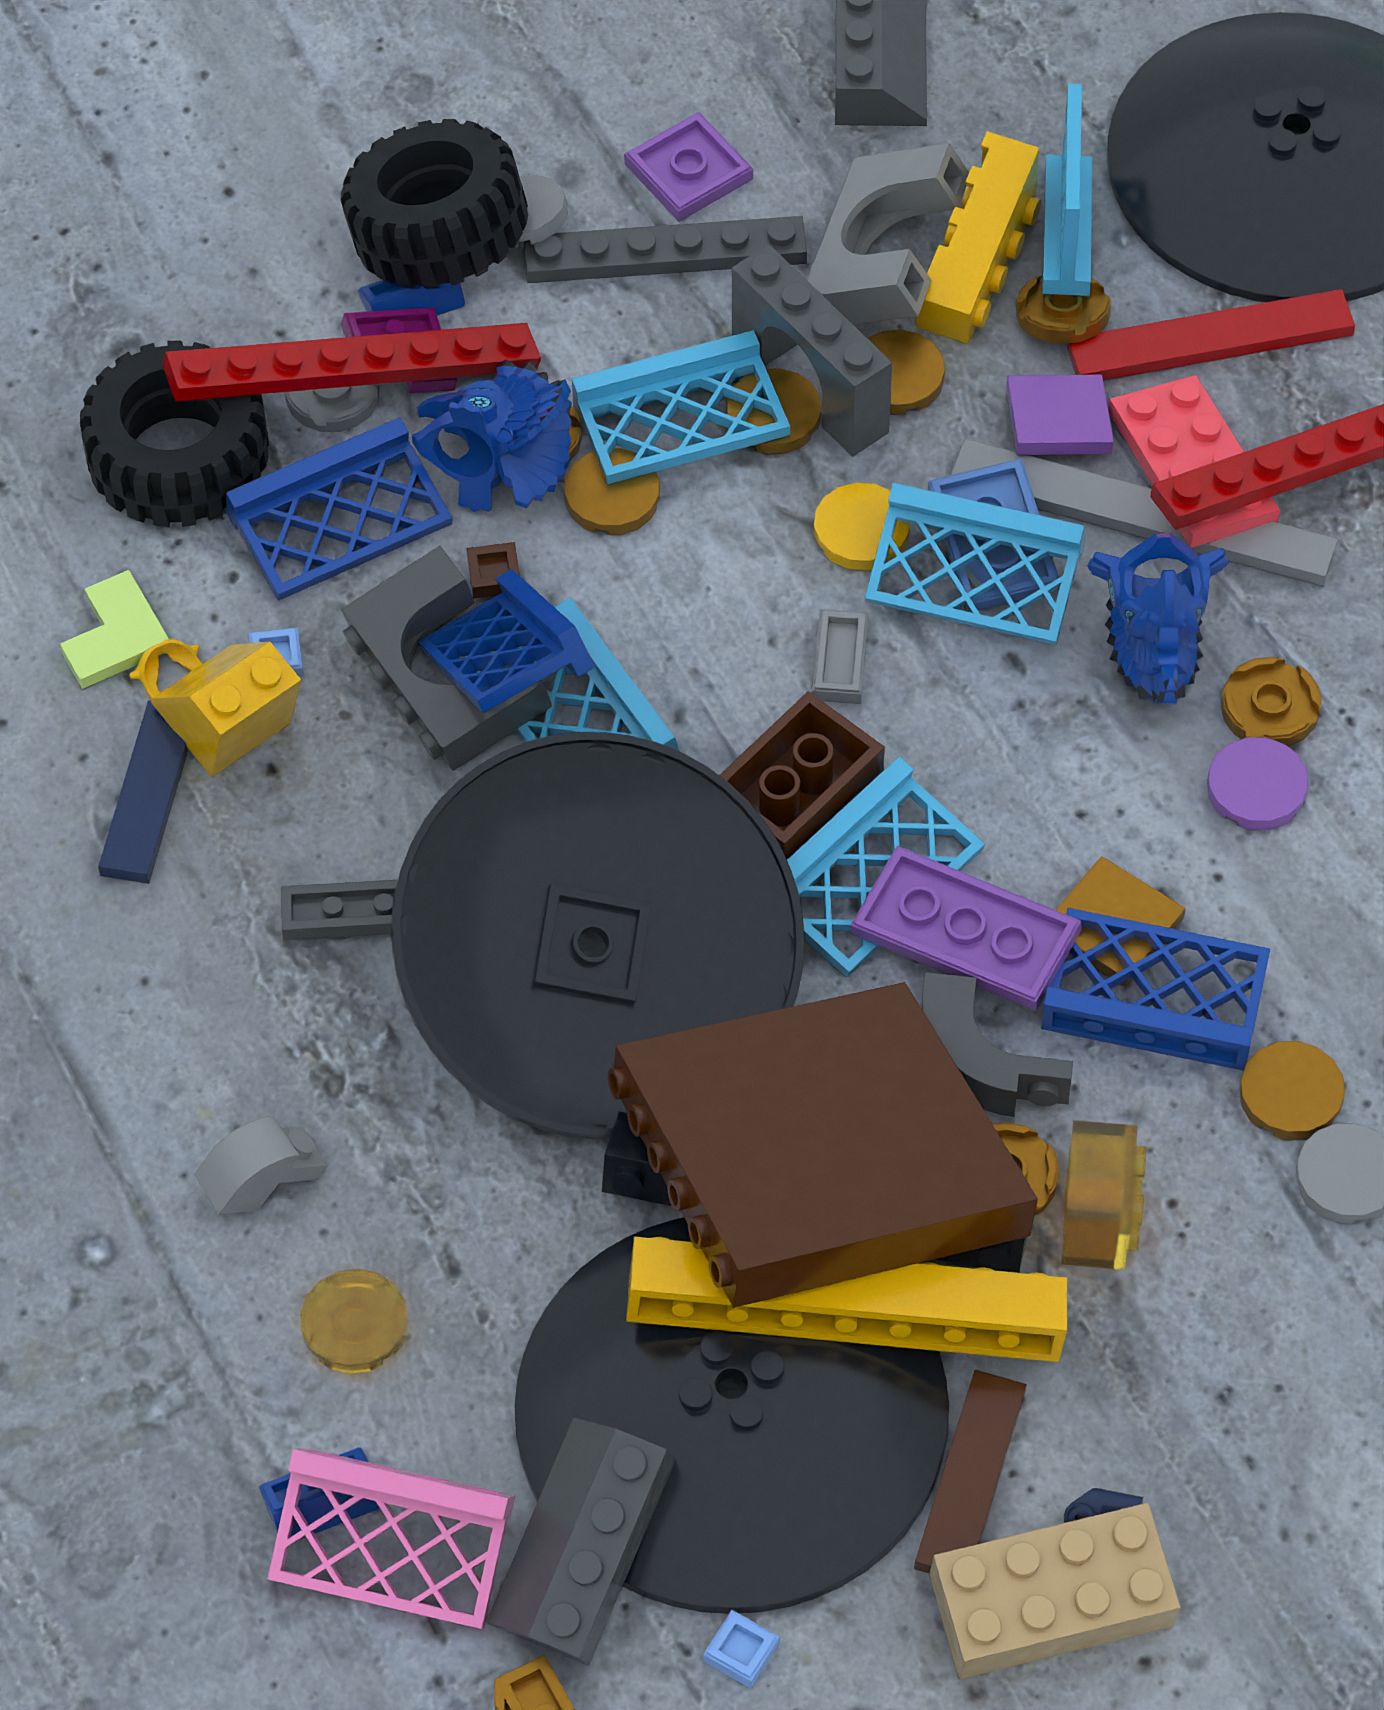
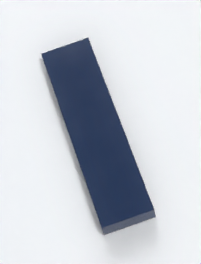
M149 700L98 865L100 876L147 884L151 880L189 750L185 741L169 726Z

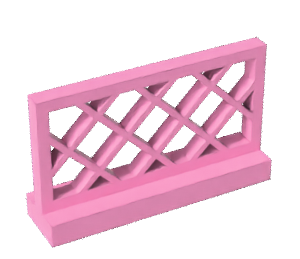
M301 1447L292 1450L288 1468L291 1474L268 1580L479 1629L484 1628L508 1518H511L515 1495ZM302 1484L323 1489L334 1507V1510L310 1525L298 1507ZM335 1492L354 1497L342 1504ZM363 1498L376 1501L388 1522L362 1537L346 1509ZM388 1504L408 1509L395 1516ZM415 1511H421L431 1515L442 1534L416 1550L399 1522ZM339 1515L355 1543L329 1558L313 1531ZM441 1516L461 1521L449 1529ZM294 1520H296L302 1530L291 1537ZM469 1523L491 1527L492 1533L488 1551L469 1562L453 1534ZM392 1527L409 1555L383 1571L366 1543ZM306 1536L322 1564L305 1575L283 1570L288 1547ZM446 1539L461 1563L462 1568L436 1583L420 1555ZM359 1548L376 1576L363 1585L355 1587L345 1584L334 1564ZM413 1560L429 1589L414 1599L399 1597L387 1576ZM485 1561L482 1578L480 1579L474 1567ZM326 1569L333 1581L315 1576ZM464 1573H467L478 1591L474 1614L453 1609L441 1591V1588ZM380 1581L386 1593L368 1590V1588ZM434 1594L441 1606L421 1601Z

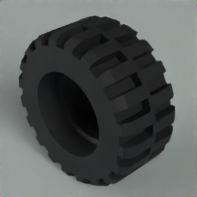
M443 119L442 123H432L431 120L418 122V126L406 129L404 126L394 130L393 135L387 139L381 137L372 143L369 152L363 151L355 159L354 168H349L341 190L343 212L357 255L360 257L362 264L378 278L390 284L397 281V284L403 288L414 289L416 285H423L425 289H437L439 284L450 282L453 286L463 283L464 278L473 274L476 277L488 271L489 265L494 262L499 264L507 257L509 247L515 248L528 220L527 200L516 162L508 143L487 127L483 129L478 123L467 120L464 124H460L456 119Z
M181 340L167 341L168 346L155 347L154 343L141 346V352L131 355L130 352H127L115 360L116 366L114 368L109 366L104 368L95 378L97 385L92 384L83 399L84 407L80 411V427L92 483L98 493L104 495L106 502L115 510L122 512L126 508L127 517L144 523L147 518L153 520V525L170 527V522H182V527L196 525V520L205 517L211 521L223 515V509L226 508V492L260 478L261 472L267 467L269 439L262 394L175 401L162 365L165 353L169 351L210 348V346L194 342L193 346H183ZM173 418L196 419L214 427L213 431L204 439L181 449H155L136 441L139 435L152 425Z

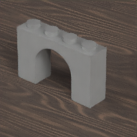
M950 143L854 158L807 279L853 325L919 316L931 279L910 249L867 255L866 253L881 233L903 219L917 215L954 210V207H959L966 188L965 181L969 172Z

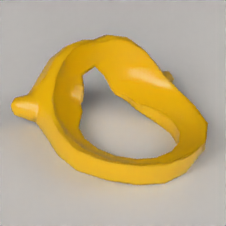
M173 638L164 640L144 652L136 670L131 672L129 676L131 679L140 680L147 695L152 699L160 693L157 688L159 677L158 656L161 653H166L173 662L180 663L183 668L191 672L202 665L197 657L200 645H188Z

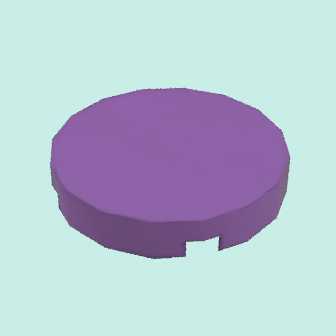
M1246 737L1226 745L1215 755L1207 778L1208 797L1216 812L1225 819L1228 816L1232 820L1237 821V826L1248 830H1271L1288 824L1304 805L1309 788L1308 771L1300 756L1283 743L1260 737Z

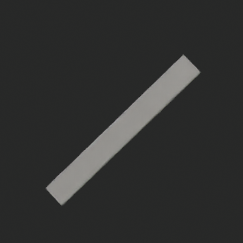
M964 439L951 475L1022 458L1037 509L1147 539L1153 534L1172 533L1189 546L1180 530H1175L1150 498L1152 488L1029 455H1016V452ZM1272 521L1213 542L1192 547L1195 552L1204 554L1223 548L1228 561L1324 586L1338 539Z

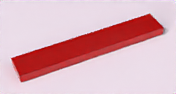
M1339 289L1103 331L1085 341L1067 343V350L1076 375H1102L1104 381L1354 336L1355 323L1343 290Z

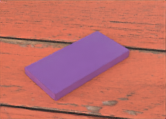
M896 846L850 925L851 934L948 975L977 978V987L1034 1011H1037L1047 993V988L1051 986L1082 930L1081 921L900 846Z

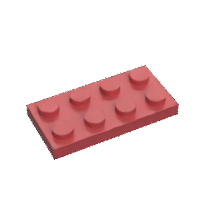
M1197 375L1110 398L1109 415L1152 486L1153 483L1244 452ZM1269 497L1180 528L1179 530L1189 547L1192 548L1272 521L1278 523L1280 509L1273 497Z

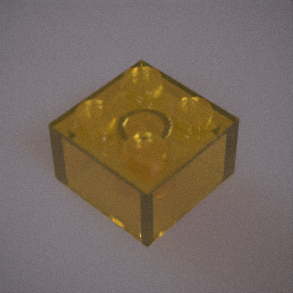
M1073 1120L1066 1176L1061 1265L1125 1270L1128 1250L1138 1251L1144 1206V1194H1141L1142 1178L1144 1179L1146 1146H1136L1137 1125Z

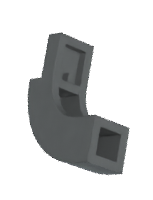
M925 972L922 1010L984 1110L1014 1117L1016 1099L1029 1100L1031 1103L1040 1106H1051L1056 1103L1069 1104L1073 1061L1016 1055L997 1048L982 1035L975 1022L974 1004L977 978Z

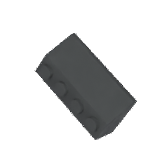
M836 0L835 125L927 126L926 0Z
M573 1418L486 1623L589 1666L675 1463V1458L666 1448L619 1429Z

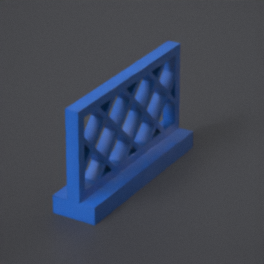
M401 417L226 492L227 516L234 529H239L278 601L451 525L453 520L452 515L409 442V431ZM405 459L412 471L408 485L382 478L386 466ZM351 481H357L371 487L365 503L362 504L339 497L342 486ZM416 481L420 485L421 489L415 488ZM378 488L403 495L397 514L371 507ZM410 498L429 503L436 514L424 521L404 517ZM308 500L327 504L321 523L295 516L299 504ZM334 507L360 514L353 533L328 526ZM367 517L393 524L389 536L378 541L361 536ZM266 518L284 524L277 542L257 537L251 525ZM291 526L316 533L310 552L284 545ZM399 527L406 528L398 532ZM323 536L349 543L346 554L335 560L317 555ZM356 546L362 547L355 551ZM265 551L273 553L271 559H269ZM282 555L305 562L302 574L282 582L275 570L279 556ZM313 565L318 566L317 568L311 570Z
M513 569L495 578L502 592L501 594L418 641L422 652L482 713L487 712L565 666L577 677L595 668L575 625Z
M1067 908L1066 915L1080 920L1083 928L1096 930L1104 942L1084 953L1076 942L1070 950L1074 959L1067 962L1066 957L1051 986L1047 988L1041 1029L1244 1071L1248 1061L1270 948ZM1133 938L1147 940L1155 952L1134 963L1121 945ZM1184 948L1198 951L1206 962L1185 974L1172 955ZM1112 950L1125 969L1103 980L1091 964V961ZM1235 958L1256 962L1255 974L1238 984L1234 982L1223 967V965ZM1163 961L1176 979L1154 990L1141 972ZM1079 968L1084 970L1094 984L1093 987L1082 993L1060 989L1063 977ZM1213 971L1227 990L1206 1001L1192 982ZM1133 978L1145 996L1134 1003L1119 1001L1111 989ZM1183 988L1196 1007L1184 1014L1172 1012L1162 999ZM1251 989L1250 998L1248 1000L1247 997L1244 995V992ZM1234 998L1246 1014L1244 1026L1222 1022L1213 1010Z

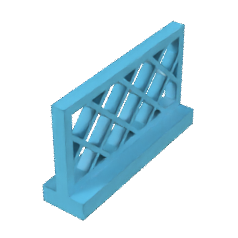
M1068 83L1062 155L1046 154L1042 294L1090 296L1092 156H1081L1082 84Z
M754 330L571 378L573 407L579 414L580 422L584 425L607 485L790 435V424L760 356V343ZM752 373L755 374L758 382L752 393L730 386L733 381L740 380L745 375ZM702 389L714 392L706 406L685 398L687 393ZM723 396L744 404L736 418L715 410ZM657 401L668 404L660 418L639 410L642 405ZM753 408L772 415L775 423L758 427L745 421ZM677 409L699 416L691 430L669 422ZM612 413L622 416L615 430L596 424L594 418ZM708 420L729 428L725 436L715 439L701 435L700 432ZM632 421L653 429L645 442L624 435ZM662 433L683 440L678 449L665 451L654 446ZM616 445L637 453L633 461L615 466L612 465L609 456Z
M898 483L892 484L888 499L889 508L865 595L866 602L1057 645L1078 560L1082 555L1086 539L1084 525ZM897 521L917 525L925 540L901 553L892 539ZM927 528L939 530V532L931 536ZM951 534L965 536L973 551L949 564L936 543ZM975 539L988 542L979 547ZM1000 544L1013 547L1021 561L997 575L984 554ZM931 547L943 568L919 582L907 561ZM891 548L896 557L886 563ZM1023 550L1032 551L1035 553L1030 555L1029 557H1026ZM1048 555L1067 559L1063 576L1046 586L1032 566V564ZM979 558L991 579L967 593L954 572ZM899 565L903 567L914 585L898 595L879 592L882 576ZM1026 569L1039 590L1015 604L1002 582ZM949 576L961 597L946 606L933 604L924 589ZM996 586L1009 608L994 617L980 615L972 600ZM1060 588L1055 603L1050 593ZM919 593L923 601L910 598ZM1044 597L1053 611L1049 630L1028 626L1020 611ZM966 604L971 612L958 610V608ZM1014 615L1019 623L1006 621V619Z
M571 597L555 606L560 613L575 625L595 668L583 674L589 679L586 696L561 693L566 673H574L566 666L556 671L552 692L547 691L552 707L547 709L544 723L528 721L517 729L525 742L536 740L537 738L533 733H540V738L550 735L575 732H607L650 740L679 751L674 735ZM596 690L599 692L602 698L595 697ZM558 704L582 707L578 727L553 724ZM592 708L614 712L615 719L612 731L587 728ZM622 725L625 727L628 733L621 732Z
M900 756L787 859L797 886L799 898L823 897L824 919L803 918L804 939L846 978L880 947L860 938L861 947L848 959L833 945L832 931H851L850 925L853 920L832 919L831 898H859L860 910L872 887H866L865 866H885L891 855L864 854L865 837L870 833L891 834L893 853L896 846H900L899 834L926 835L927 856L924 857L958 871H961L985 846L982 840L911 778L914 769ZM910 797L925 810L926 824L898 823V807ZM890 815V823L883 822ZM934 835L954 836L966 849L957 857L936 856ZM856 847L857 854H848ZM835 865L857 866L858 887L830 886V870ZM822 878V886H814ZM818 930H824V936Z

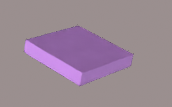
M700 112L695 113L624 154L625 165L678 222L753 180V168Z
M1007 375L1006 392L1016 455L1112 454L1114 440L1102 375Z

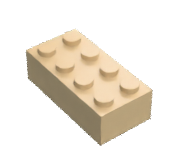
M1149 1503L936 1554L933 1556L929 1573L959 1680L1174 1626L1181 1609Z

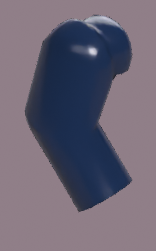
M1092 1488L1066 1508L1064 1523L1143 1504L1144 1497L1101 1488Z

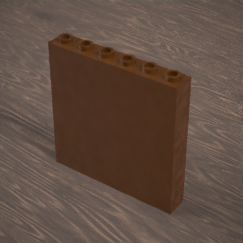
M905 982L616 1045L614 1066L608 1071V1084L611 1094L615 1100L621 1099L627 1111L632 1133L635 1136H641L647 1148L648 1160L652 1170L656 1174L661 1173L667 1185L668 1196L675 1211L681 1210L688 1223L689 1236L693 1246L696 1249H702L709 1262V1271L714 1285L717 1288H723L733 1308L1031 1235L1038 1198Z

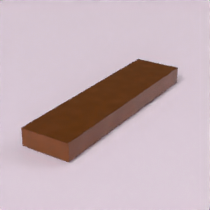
M974 1370L915 1559V1570L930 1573L934 1555L980 1544L1025 1397L1027 1384Z

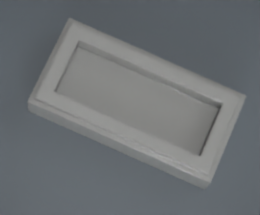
M820 609L812 694L820 700L861 704L869 613Z

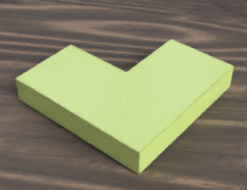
M129 570L84 589L86 599L102 626L60 643L62 655L82 689L137 666L148 648L169 639Z

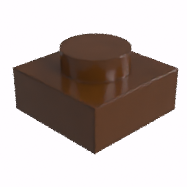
M515 542L466 548L473 599L501 594L502 592L495 578L511 569L520 576Z

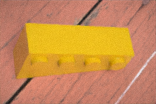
M986 131L981 143V149L983 150L982 166L979 168L972 165L965 181L967 188L961 208L954 207L948 222L944 246H938L927 274L931 279V283L919 316H916L915 327L966 344L969 343L976 327L983 328L991 310V301L989 300L993 292L1001 293L1008 275V267L1006 265L1010 258L1016 260L1019 257L1025 239L1023 231L1026 225L1033 226L1035 224L1041 207V199L1036 198L1040 147Z

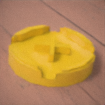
M856 482L840 486L824 496L815 510L814 538L817 545L819 543V546L824 550V555L832 563L850 570H872L889 508L888 499L891 490L873 483ZM897 521L892 539L902 553L909 543L910 524ZM891 548L889 550L887 561L889 559L892 560L896 557Z

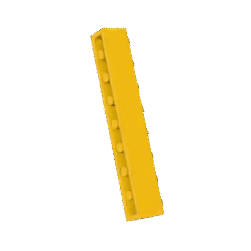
M634 1237L629 1274L626 1322L1059 1362L1067 1334V1277L1048 1276L1037 1272L1025 1274L994 1271L985 1267L972 1269L941 1266L936 1263L925 1262L733 1308L723 1288H717L714 1285L709 1271V1262L702 1249H696L692 1242L670 1240L665 1237Z

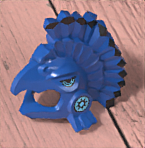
M504 360L496 367L497 376L494 378V383L490 380H480L463 387L458 392L437 395L422 402L417 407L418 417H429L435 420L423 430L413 434L412 442L421 456L460 482L459 506L468 507L473 512L480 509L488 512L491 511L492 489L497 487L502 481L504 485L512 488L515 505L528 508L532 500L542 501L546 492L555 491L557 482L563 481L565 469L569 465V448L571 445L569 429L572 421L568 414L572 402L568 400L571 390L566 379L549 383L547 372L536 373V366L530 362L516 367L512 362ZM444 429L447 433L459 435L463 438L469 447L467 454L459 459L451 458L442 450L438 439L439 432Z
M1172 533L1153 534L1144 542L1128 551L1122 558L1095 552L1090 559L1087 567L1091 574L1108 582L1110 598L1105 606L1110 611L1111 616L1108 618L1105 626L1110 630L1107 643L1113 646L1109 659L1118 663L1117 673L1124 676L1126 685L1137 687L1139 699L1153 701V704H1176L1177 699L1185 697L1186 686L1194 684L1195 673L1200 670L1197 660L1204 657L1198 646V643L1203 640L1199 626L1202 624L1201 617L1206 609L1210 577L1222 571L1229 563L1223 548L1197 555L1192 548L1184 544ZM1158 558L1177 559L1188 565L1185 570L1178 574L1175 573V570H1163L1160 578H1145L1134 574L1137 566L1147 560Z

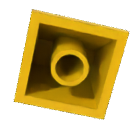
M270 641L234 644L228 646L151 699V703L169 726L185 741L187 748L212 778L291 724L301 679Z

